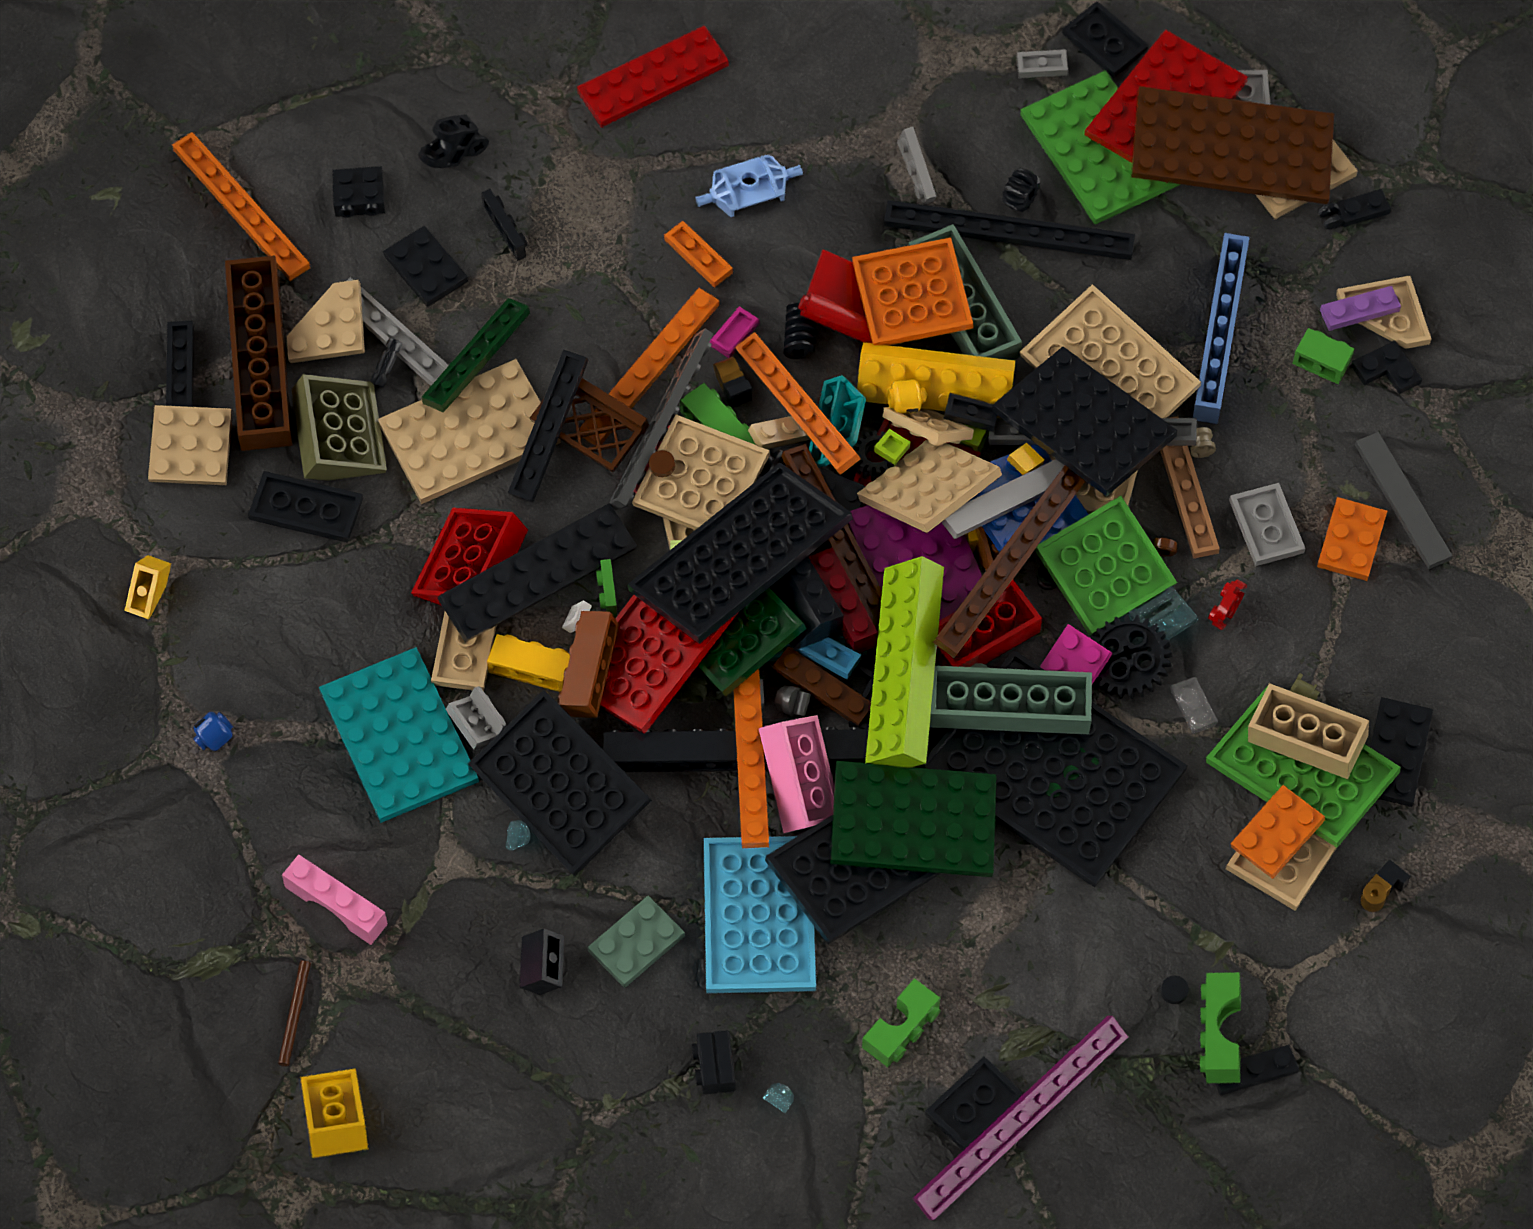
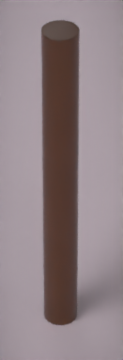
M304 960L300 961L278 1061L280 1066H289L311 965L310 962Z

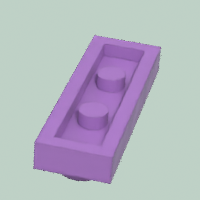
M1388 286L1323 304L1320 307V312L1328 330L1331 331L1399 312L1401 305L1393 287Z

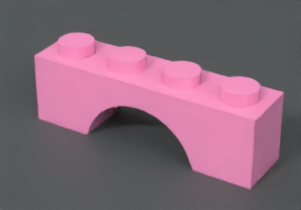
M300 855L294 859L282 874L285 888L306 902L314 901L330 910L347 926L349 931L370 945L373 944L388 925L386 914L383 910Z

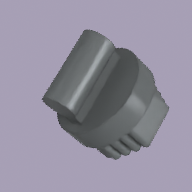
M784 685L777 691L774 703L777 710L793 717L797 715L806 716L811 694L804 692L800 687Z

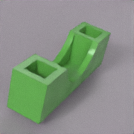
M1206 973V984H1201V999L1206 1000V1007H1201V1024H1206V1032H1200L1201 1048H1205V1056H1200V1072L1206 1073L1207 1083H1240L1239 1045L1224 1038L1219 1031L1222 1022L1229 1015L1241 1010L1240 973Z

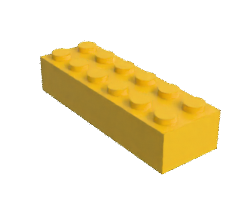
M863 342L857 389L866 398V402L888 404L887 389L891 388L895 381L914 379L919 383L920 388H925L926 402L922 403L921 409L945 411L950 393L994 404L1012 389L1016 361L890 345H873V343Z

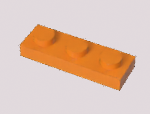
M684 221L664 234V240L714 288L733 274V268Z

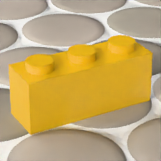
M497 634L487 659L488 673L560 692L564 684V670L568 667L570 655L568 651L561 648L551 649L535 641L525 642L513 635L503 636Z

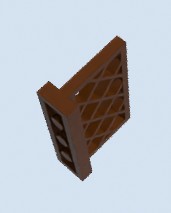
M582 378L575 394L578 398L572 402L574 416L567 417L565 423L575 422L577 433L565 435L561 432L559 439L614 473L641 434L644 435L649 426L648 420ZM543 400L530 417V420L534 423ZM586 402L590 405L591 413L577 415L575 404ZM607 415L611 418L612 426L597 428L596 417ZM593 418L594 429L580 432L578 421ZM628 428L634 432L629 440L618 442L616 430ZM613 431L615 442L600 445L599 434ZM596 435L597 446L586 448L582 445L581 437ZM616 448L617 456L612 463L603 459L602 450Z

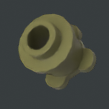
M1299 673L1290 691L1317 700L1320 693L1316 690L1318 685L1315 684L1313 686L1301 680L1303 674Z

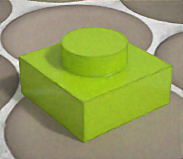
M889 429L875 445L874 452L896 465L910 448V441Z

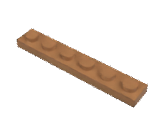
M1165 446L1160 451L1193 559L1219 554L1220 548L1188 446Z

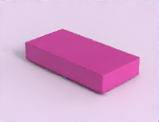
M739 306L710 340V343H712L711 347L730 358L737 351L735 347L749 337L760 324V319Z

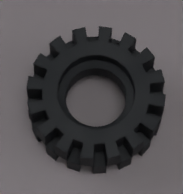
M873 431L872 436L867 432L864 434V439L860 436L854 446L855 452L860 457V460L854 464V468H857L856 472L859 475L863 472V478L866 480L868 476H871V481H874L876 477L882 475L888 468L895 467L894 464L886 459L882 462H871L866 457L869 451L874 450L875 445L886 432H881V436L877 435V431Z

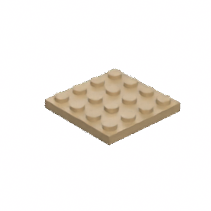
M675 415L658 451L666 450L673 455L675 470L667 477H657L651 472L649 467L632 501L633 506L696 530L756 482L770 456V452L765 448Z
M927 439L911 453L905 455L895 467L888 468L882 475L868 483L857 494L860 502L928 533L1002 476L1000 467L948 443H943L942 446L930 444Z

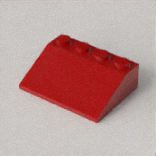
M452 508L411 594L441 605L437 599L439 595L518 553L528 529L514 512Z

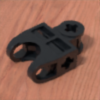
M466 114L449 116L436 121L432 131L437 138L423 146L418 153V157L424 164L432 168L459 166L463 157H474L481 154L487 148L489 140L478 132V127Z

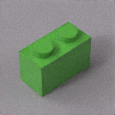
M1308 328L1295 351L1292 364L1339 385L1352 360L1354 348L1343 341H1336L1326 336L1321 331H1314Z

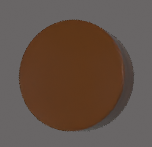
M659 450L650 456L649 467L655 476L667 477L675 470V460L670 452Z
M1155 538L1152 540V544L1160 556L1170 557L1176 554V541L1167 538Z

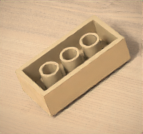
M1269 683L1248 725V742L1348 779L1368 738L1369 720Z

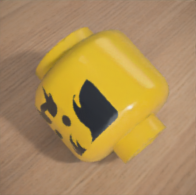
M914 379L895 381L891 388L887 389L889 408L901 414L919 412L922 403L926 402L925 388H920L919 383Z

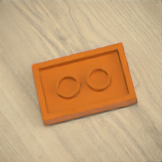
M1337 497L1317 567L1367 581L1387 511Z
M1282 785L1231 842V847L1273 879L1325 821V816Z

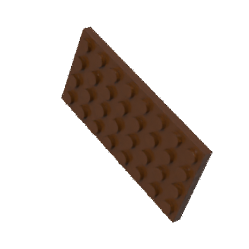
M1139 86L1131 177L1328 204L1330 199L1334 113Z

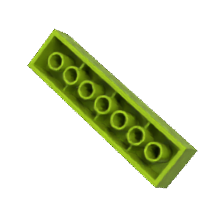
M923 556L884 568L865 763L906 768L926 764L937 645L933 641L938 636L944 567Z

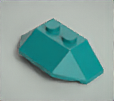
M841 375L824 381L818 408L849 445L854 448L858 439L866 398L846 377ZM811 440L809 451L818 468L831 464Z

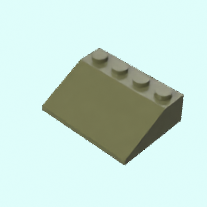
M303 374L291 392L304 478L329 481L385 473L387 467L381 428L378 422L379 416L374 384L368 381Z

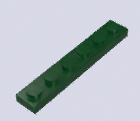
M508 298L422 395V403L444 413L530 314L529 306Z

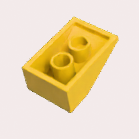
M356 1069L300 1077L312 1158L368 1149Z

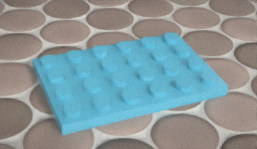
M797 836L769 837V847L742 848L741 837L704 838L706 993L816 991L814 925L765 861L768 854Z

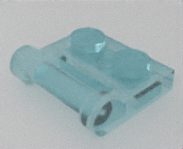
M1172 586L1165 589L1163 593L1138 609L1134 608L1127 613L1130 621H1134L1136 615H1139L1140 622L1143 623L1146 615L1166 602H1171L1172 605L1149 619L1150 627L1157 623L1159 626L1158 632H1165L1166 638L1164 640H1170L1198 620V616Z

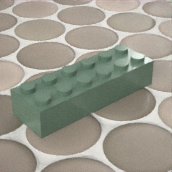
M954 224L909 242L908 246L950 237L952 239L973 321V329L951 333L962 354L1005 360L1020 358L1022 341Z
M935 666L929 727L1089 734L1092 706V673Z

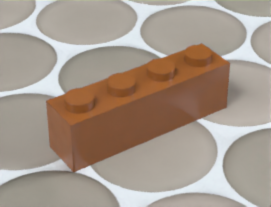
M581 611L580 619L576 622V635L574 643L570 646L568 667L564 670V684L562 691L558 694V704L571 717L597 718L619 628V623L611 612Z

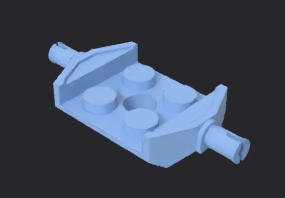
M764 155L716 170L713 173L710 193L696 196V203L698 207L712 202L716 203L727 215L733 217L735 210L777 197L782 202L785 199L786 181L803 175L801 166L798 165L785 169L773 156ZM745 178H753L755 183L748 185L743 183V180Z

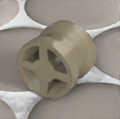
M1205 427L1197 428L1196 446H1191L1190 448L1192 457L1203 458L1212 455L1216 451L1215 443L1211 441L1213 437L1211 429Z

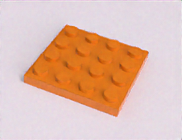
M951 237L852 257L873 345H893L973 329V321Z

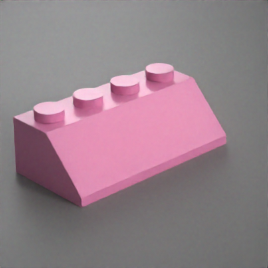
M818 715L759 728L783 833L813 827L833 815L834 782Z

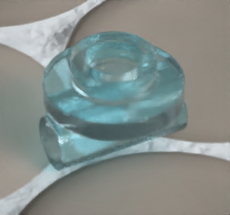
M520 820L511 821L507 828L505 847L508 850H515L516 847L526 846L530 840L529 828Z
M781 1083L772 1084L762 1097L784 1113L788 1111L794 1101L793 1092Z

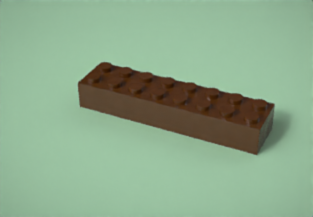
M265 256L226 260L225 271L237 430L241 451L293 446L279 273L276 257Z

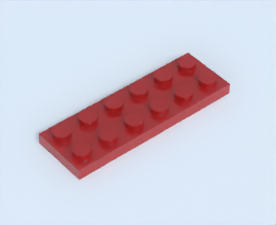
M702 26L577 86V92L600 127H604L729 66V60L707 28Z

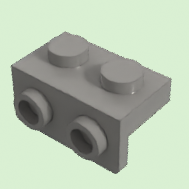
M480 686L475 687L469 697L451 702L446 708V711L473 750L488 745L507 726L504 718L498 713L490 698Z

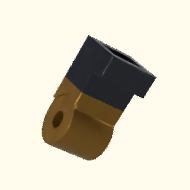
M734 357L727 358L713 365L718 382L731 408L752 400V387L749 381L745 379L742 371H740ZM743 394L742 397L735 398L736 396Z
M1389 859L1363 889L1361 896L1362 906L1369 912L1379 911L1382 909L1386 897L1394 888L1402 892L1408 885L1411 876Z

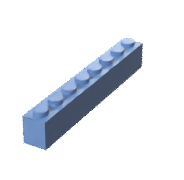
M1224 233L1199 377L1201 386L1197 389L1192 417L1197 418V421L1218 424L1249 237Z

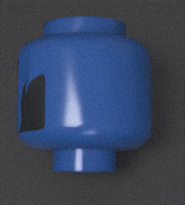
M209 712L194 725L193 729L197 736L193 739L203 750L208 747L212 751H218L232 738L231 729L233 725L221 712L217 714Z

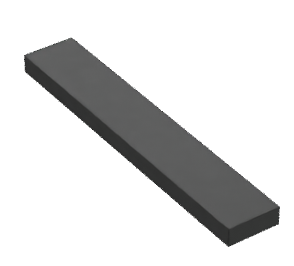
M1376 432L1357 440L1355 447L1427 568L1431 569L1452 559L1451 552L1380 433Z

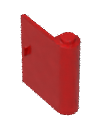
M823 249L807 294L803 295L798 309L801 310V316L861 342L872 343L853 263Z

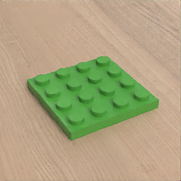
M1122 496L1117 497L1041 542L1035 549V552L1089 636L1096 633L1097 628L1103 629L1106 627V621L1110 624L1113 623L1115 617H1118V619L1177 584L1174 576Z

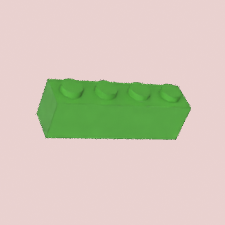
M705 383L688 393L683 399H680V412L685 418L756 445L748 432L749 426L745 423L742 424L737 419L734 410L730 406L726 407L721 402V398L716 390L713 388L709 389Z

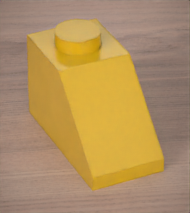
M149 555L135 563L124 611L146 619L151 617L166 588L171 563Z

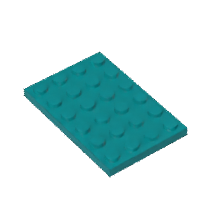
M417 647L319 687L322 698L380 823L479 782L477 773L468 765L470 759L434 683H431V677Z

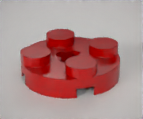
M1236 579L1231 583L1227 582L1220 593V596L1223 597L1219 606L1215 605L1208 616L1214 627L1223 630L1227 626L1223 621L1226 617L1232 619L1245 593L1240 590L1247 588L1246 583Z

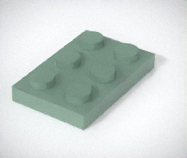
M647 896L589 945L588 952L626 988L685 937V932Z

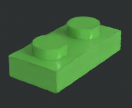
M611 559L600 560L601 570H596L598 586H603L604 593L599 594L600 608L606 609V612H611L614 617H617Z

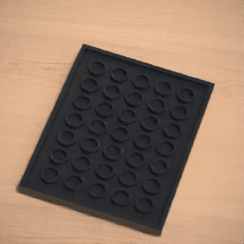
M1015 650L1011 652L999 667L1000 669L1044 670ZM1092 702L1089 734L949 728L927 755L926 764L920 765V768L995 774V820L1095 888L1186 772L1188 765ZM1094 757L1099 760L1097 766L1091 761ZM1073 765L1078 768V770L1068 772L1066 777H1064L1063 771L1065 767ZM1073 774L1079 775L1075 780H1068ZM1049 784H1059L1061 789L1053 791L1049 797L1046 794ZM1061 793L1058 797L1053 798L1054 795Z

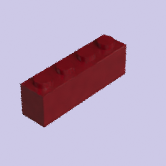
M833 547L809 556L810 561L844 615L841 634L847 646L859 654L877 647L878 631Z

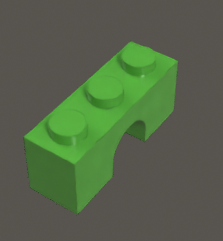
M914 978L897 998L896 1008L907 1017L906 1022L898 1026H892L879 1018L863 1037L862 1048L886 1067H889L893 1061L897 1063L905 1054V1047L910 1041L916 1042L923 1033L922 1027L927 1021L932 1023L941 1011L939 1009L940 997Z

